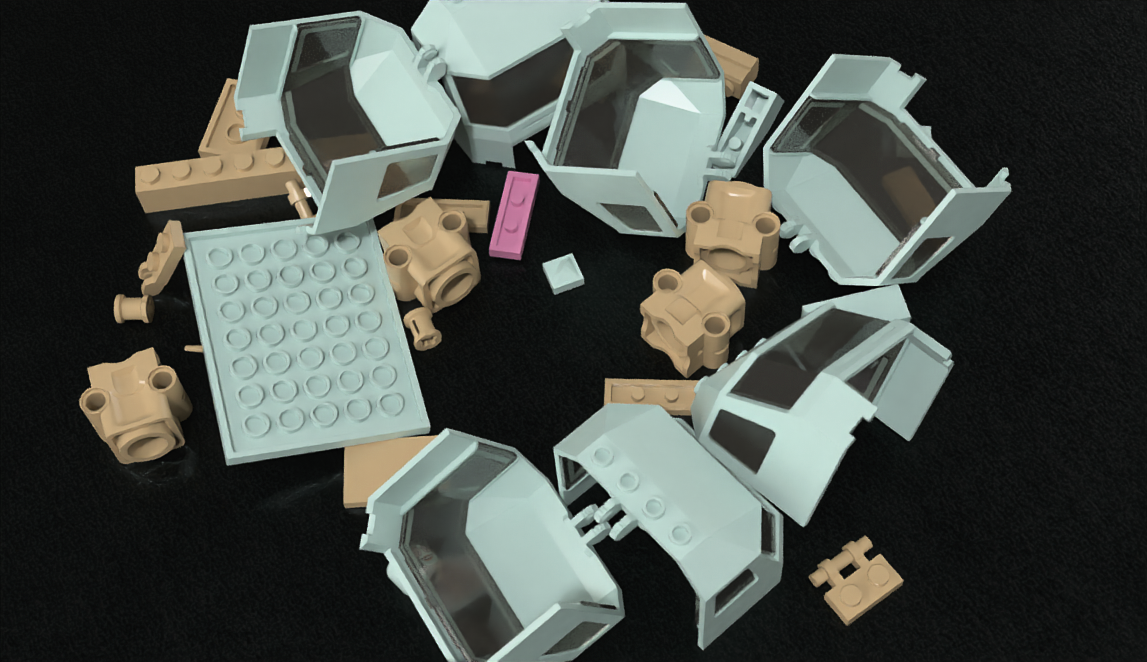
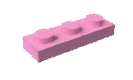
M508 171L489 246L490 256L521 260L540 183L539 175Z

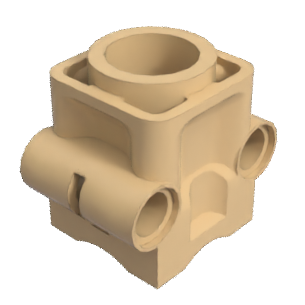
M710 181L705 201L693 202L686 210V252L694 259V263L701 259L711 268H716L725 273L739 286L757 288L760 270L771 269L777 261L780 220L778 216L771 213L772 192L766 188L756 187L742 181Z
M429 197L418 204L408 217L391 222L377 231L384 249L383 259L389 281L393 288L394 296L398 300L411 301L417 298L424 307L431 310V313H435L443 307L453 305L463 299L481 280L476 251L471 247L466 216L459 209L449 208L443 211Z
M701 259L681 275L673 269H662L653 278V294L640 304V311L644 316L641 337L653 348L668 354L672 359L674 367L686 378L691 376L702 365L711 369L720 368L728 360L729 339L744 326L745 299L736 284L725 273L716 268H711Z
M153 347L136 352L129 359L119 363H102L87 368L91 388L81 395L79 405L100 438L107 442L120 463L129 464L154 460L184 445L185 439L180 422L186 420L191 415L193 410L192 403L174 369L161 364Z

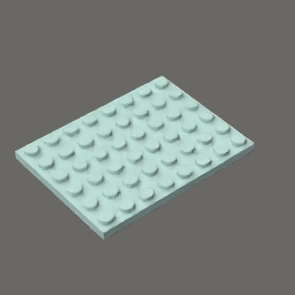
M316 217L183 233L186 245L183 257L227 466L429 433L431 426L393 288L385 267L383 252L373 218L355 227L311 235L308 232L295 233L296 226L314 223Z

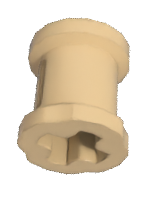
M118 294L114 302L116 322L124 323L126 320H143L144 323H151L154 316L152 295L145 294L142 298H126L125 295Z
M427 307L416 308L407 313L403 319L405 326L411 329L415 338V349L419 351L437 346L441 342L442 337L441 332L435 329L431 321V310Z

